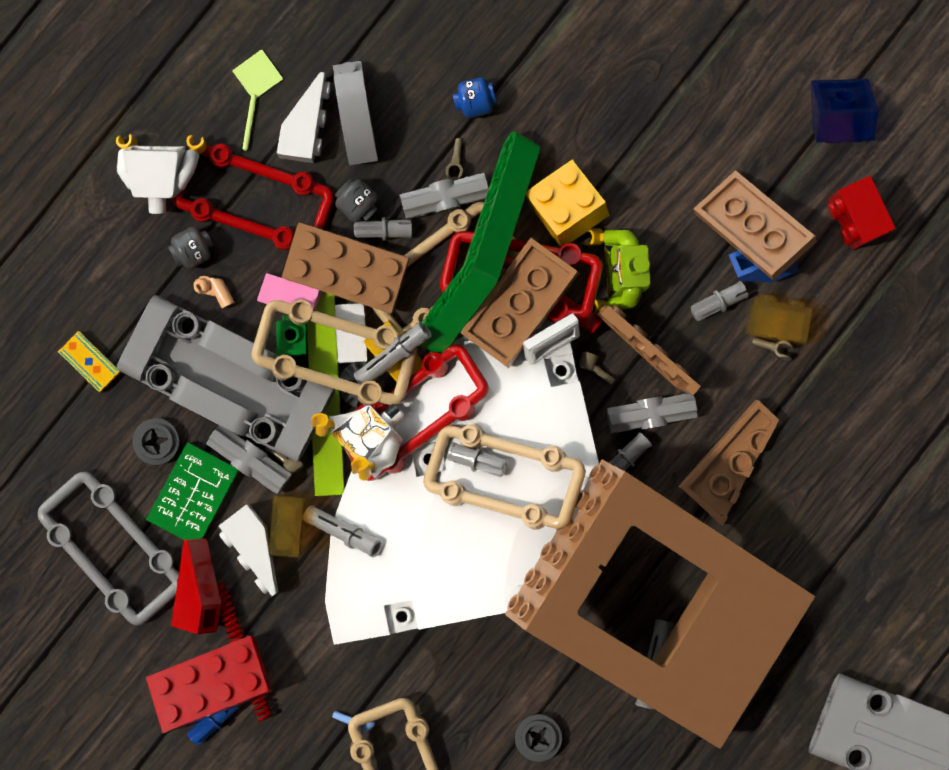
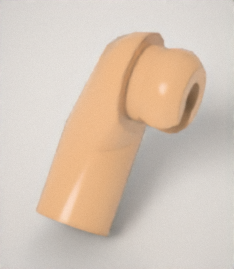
M201 276L195 280L194 290L198 294L216 296L222 309L235 303L222 279Z

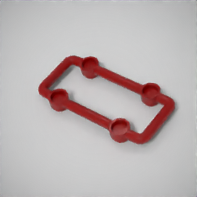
M217 144L213 147L206 145L205 151L199 154L210 158V161L217 168H227L231 165L290 185L294 192L300 196H308L311 193L322 196L323 199L313 226L324 230L334 203V194L326 185L315 182L311 174L299 172L293 175L233 154L232 150L225 144ZM185 189L172 198V202L176 207L190 212L192 217L198 222L205 223L214 220L273 240L274 245L280 250L286 251L291 248L295 233L289 227L282 226L273 229L214 209L212 203L207 199L200 198L195 201L183 198Z
M460 231L452 236L440 280L442 292L452 282L462 242L471 243L474 232ZM511 239L508 250L520 252L527 242ZM566 243L560 248L542 245L573 268L580 264L591 266L582 308H569L566 302L560 299L547 316V319L555 324L572 313L578 321L588 319L594 308L603 270L601 259L596 255L581 252L580 248L573 243Z
M458 344L452 345L441 354L437 352L427 354L422 361V368L410 377L406 394L429 376L433 378L444 376L448 370V362L456 356L477 389L469 396H455L449 403V411L399 448L395 463L392 466L383 469L376 478L370 474V478L366 481H374L386 472L390 474L400 472L404 468V458L438 434L444 427L450 425L456 419L466 421L473 417L475 405L487 396L489 386L470 354L463 346ZM395 388L389 393L394 394ZM377 402L371 407L380 414L391 405ZM360 405L356 410L362 409L367 405ZM347 452L351 461H353L354 458Z

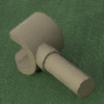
M460 138L455 139L452 161L446 167V175L448 177L449 168L453 165L458 166L460 169L458 178L463 174V167L460 165L462 139Z
M754 337L752 342L754 345L774 351L778 357L785 361H790L792 358L782 354L783 350L786 347L795 349L792 344L785 340L774 343Z
M583 352L579 360L580 367L597 374L611 385L615 379L600 367L595 366L598 356L589 352Z
M268 447L265 448L291 473H297L305 466L301 459L297 463Z

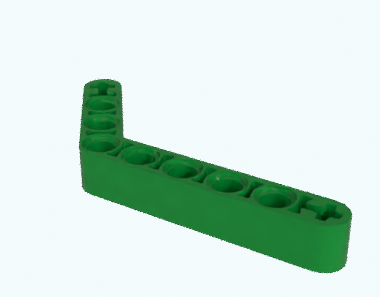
M516 131L511 132L503 144L464 265L422 321L429 328L432 336L419 346L430 352L441 354L449 348L499 279L540 151L539 144Z

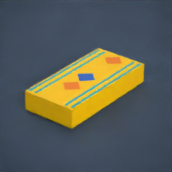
M80 331L58 351L100 393L121 373Z

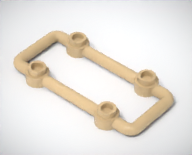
M476 202L466 210L457 209L449 214L447 224L404 255L410 257L408 267L451 234L467 231L471 219L481 213L484 202ZM508 250L507 254L515 259L519 252ZM504 269L501 270V273H500V276H499L500 278H501V277L503 276V274L505 273V270H504ZM432 307L430 309H418L413 315V321L404 328H401L392 314L373 308L383 323L389 320L402 336L416 326L417 323L422 322L432 309Z
M302 299L296 300L293 303L273 300L266 305L252 348L251 356L256 365L272 370L273 375L280 380H288L293 376L357 395L358 400L367 406L374 405L377 402L387 405H398L404 400L417 356V348L413 350V354L410 357H404L394 394L382 391L380 385L375 381H365L362 384H357L297 366L295 360L288 355H281L276 359L263 355L276 311L288 314L289 319L297 325H303L311 321L373 340L374 345L380 350H385L394 343L393 340L397 337V332L393 327L383 325L374 329L313 310L311 304Z
M468 424L463 428L449 425L444 427L438 434L423 483L427 491L440 495L443 501L451 506H459L464 502L520 518L526 526L533 530L542 529L544 526L561 529L568 525L572 518L586 470L580 460L568 457L557 446H550L542 450L487 435L482 428L475 424ZM449 438L460 439L464 446L474 450L486 446L537 460L551 472H559L564 468L573 470L574 472L560 515L558 517L550 515L545 508L538 504L532 503L522 507L469 492L461 483L450 480L445 484L435 482Z
M399 698L357 714L349 721L348 731L352 739L350 746L351 757L356 762L361 763L363 770L376 769L371 759L374 754L373 744L369 739L363 737L360 726L400 710H404L408 720L405 725L406 734L409 739L416 741L426 770H439L427 739L429 733L428 723L423 717L418 716L413 702L409 699Z

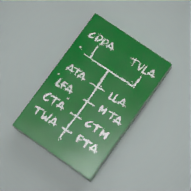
M187 442L146 520L183 540L204 538L239 470Z

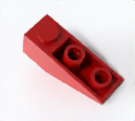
M184 539L171 626L194 634L217 632L221 600L207 539Z

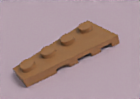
M602 304L595 312L597 316L677 390L694 395L701 387L681 365L675 364L668 358V353L658 344L653 345L647 340L646 337L648 335L636 324L631 326L625 320L626 314L613 304L610 307Z
M755 400L678 487L723 526L728 518V512L732 505L736 503L746 478H749L753 471V465L759 454L763 452L779 419L760 401Z

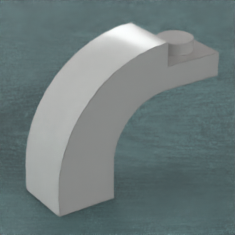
M345 62L333 65L337 102L349 166L378 161L362 62Z

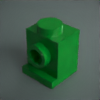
M283 315V321H276V355L308 357L307 323L297 325L289 319V315ZM294 330L296 338L291 341L287 340V331Z

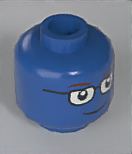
M483 77L460 82L457 87L458 93L453 94L456 110H462L467 118L489 114L493 110V105H497L492 82L487 83V80Z

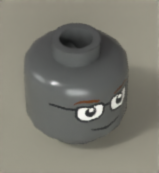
M349 179L335 194L337 197L336 207L352 222H357L361 218L367 221L378 210L374 206L378 200L377 193L362 179L355 181Z
M192 226L174 235L171 238L172 245L168 248L178 267L183 265L186 269H192L210 259L211 253L209 248L214 245L206 230L200 233L196 227Z

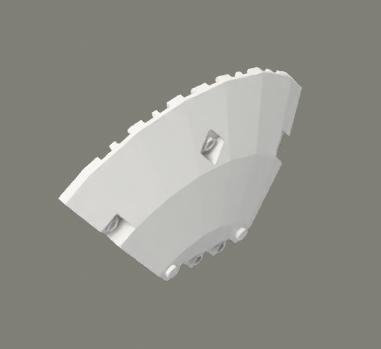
M546 318L544 320L545 325L539 327L534 335L545 330L554 323H551ZM465 336L452 342L450 346L458 344L468 351L486 379L489 391L487 396L475 405V413L471 419L466 421L456 419L450 425L463 428L468 424H475L482 428L487 435L542 450L550 446H557L568 457L578 459L584 464L586 473L581 490H583L589 481L591 470L599 464L581 384L577 378L571 344L564 345L531 365L525 358L523 348L508 369ZM457 356L448 362V370L444 376L439 378L429 376L408 392L400 404L395 405L405 415L393 427L403 438V443L400 447L449 411V403L455 396H469L477 389ZM562 365L566 368L567 373L565 376L560 377L556 374L557 366ZM438 434L404 458V468L398 473L390 474L386 472L374 481H363L359 479V473L352 474L351 471L335 517L351 526L357 525L363 529L364 533L381 540L382 549L376 557L372 558L357 548H348L344 545L343 541L332 535L330 536L325 604L333 643H346L417 628L420 630L506 613L510 599L515 594H518L524 584L525 575L530 569L535 567L540 559L542 548L552 540L557 532L556 529L544 526L542 529L533 530L526 526L520 518L464 502L459 506H451L444 502L440 495L427 491L424 487L423 479L428 465L424 463L423 458L428 453L432 454ZM449 438L435 482L445 484L450 480L461 483L469 492L522 507L532 503L538 504L545 508L548 514L557 517L560 515L574 472L573 470L564 468L559 472H551L540 461L482 446L480 449L483 450V453L506 460L507 468L505 474L502 477H498L480 470L473 472L468 466L448 461L447 453L452 442L464 446L460 439ZM399 611L406 612L407 620L405 622H399L396 619V614Z

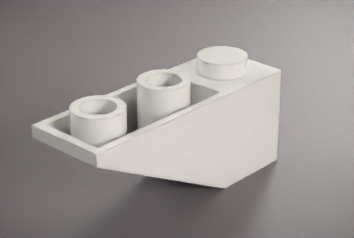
M320 72L282 123L277 155L280 159L314 163L315 156H320L322 139H318L319 127L324 128L326 120V110H322L323 99L329 98L331 84L326 82L325 73Z
M246 504L219 525L222 530L219 535L229 548L234 546L240 555L237 559L245 570L252 569L258 577L255 583L264 594L269 592L273 596L278 593L268 528L252 506Z

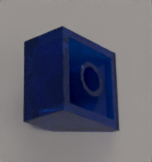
M869 79L811 81L812 127L816 142L875 141L879 111Z

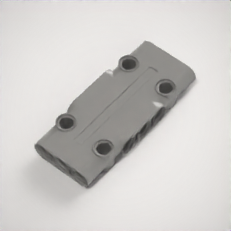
M154 295L147 304L117 364V370L169 396L170 400L238 435L243 437L245 435L256 443H260L297 463L305 453L316 431V427L311 426L312 416L316 413H325L336 389L298 378L294 386H287L285 380H280L273 375L272 370L256 365L251 356L254 345L252 341L210 320L206 321L157 295ZM191 318L194 321V329L189 334H185L182 330V324L186 319ZM267 349L264 350V356L274 359L278 357L275 353ZM161 370L166 371L168 375V380L163 386H159L156 382V375ZM263 423H268L271 427V435L266 439H262L258 434V428Z
M839 673L834 679L812 736L809 753L850 770H949V714L901 695L888 693ZM880 694L882 697L881 706L877 709H871L869 704L871 697ZM853 750H860V761L856 764H850L849 754Z

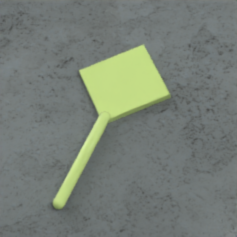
M260 50L232 70L251 96L243 142L244 151H247L249 147L256 99L283 80L263 50Z

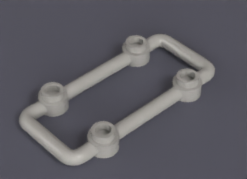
M79 472L39 507L38 519L48 530V542L55 547H63L106 596L105 605L107 609L114 613L120 612L133 625H142L176 596L179 572L173 566L174 558L170 552L159 550L115 501L116 492L114 488L110 485L100 484L89 472ZM83 483L92 491L91 500L93 504L100 508H107L150 557V568L156 573H164L172 582L169 587L138 614L129 605L130 596L123 589H115L71 540L72 530L70 527L63 523L57 524L49 515L54 508Z

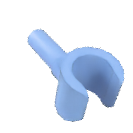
M334 711L332 718L349 724L352 718L337 711ZM372 721L361 725L360 730L362 734L369 733L375 722Z

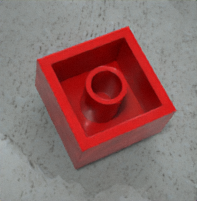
M871 176L838 190L828 198L830 202L827 204L829 213L834 220L838 219L842 230H840L841 238L846 246H851L852 250L883 237L896 229Z

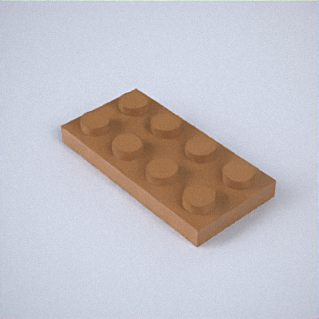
M736 170L694 208L695 214L773 281L817 242L814 234Z
M298 222L281 278L392 314L410 257Z
M530 238L460 333L509 369L523 350V342L535 334L579 275V272Z

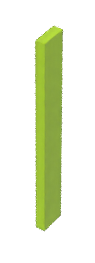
M322 291L316 311L335 316V295ZM308 321L309 369L339 378L336 329ZM337 389L324 413L328 416V419L331 416L341 415L340 392ZM331 428L325 436L320 437L315 431L312 437L315 496L343 495L345 490L343 446L331 434Z

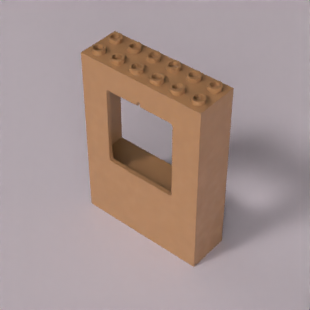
M601 460L591 470L589 481L584 489L580 491L569 524L564 528L556 529L557 532L552 540L542 548L540 559L535 567L530 569L525 575L524 584L518 594H515L510 599L505 615L528 633L721 749L815 596L626 471ZM631 526H636L708 573L654 661L578 615L579 608L602 573V570L598 567L600 564L606 567Z

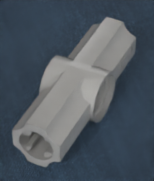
M481 173L458 180L445 179L430 184L427 188L400 194L405 218L412 219L434 212L441 214L461 208V205L484 200L489 188L485 174Z
M688 393L662 398V396L638 400L634 404L606 409L611 433L636 428L643 430L667 425L669 422L698 417L694 395Z
M220 425L213 431L206 443L230 460V464L250 478H255L276 494L280 493L292 476V473L269 458L268 454L249 440L245 441L238 434Z

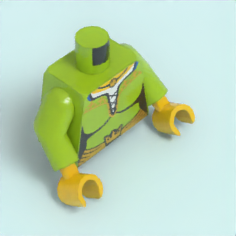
M591 228L587 232L592 234L591 242H584L586 246H594L605 243L608 301L595 299L596 311L602 304L610 307L614 304L621 310L635 307L639 302L641 294L650 287V263L647 245L639 244L638 239L629 230H605L603 232L600 228Z

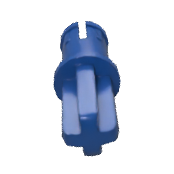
M240 705L200 720L188 731L189 739L194 744H201L217 728L221 729L223 727L222 723L238 710Z

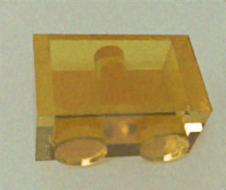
M760 294L759 298L751 300L745 330L746 335L777 341L785 340L798 345L807 343L813 309L806 308L805 302L788 300V304L776 302L777 297Z
M273 496L269 555L301 556L306 498Z

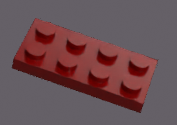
M252 635L146 677L162 733H170L272 692L255 636Z

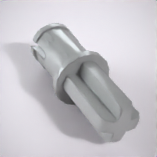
M382 217V221H357L354 223V235L357 238L382 237V241H385L386 238H412L411 219L385 220V217Z
M738 281L736 284L720 292L717 290L713 291L712 296L691 306L692 315L697 321H700L720 310L725 312L727 307L747 299L749 296L747 292H744L746 291L744 284Z
M639 432L622 450H617L618 454L609 463L625 471L629 466L634 467V462L652 444Z
M452 442L448 449V461L468 466L473 472L480 470L498 477H502L505 474L507 468L506 460L483 453V450L480 448L474 450Z

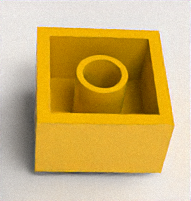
M573 160L530 188L525 195L531 209L560 247L566 243H571L610 216L606 202Z

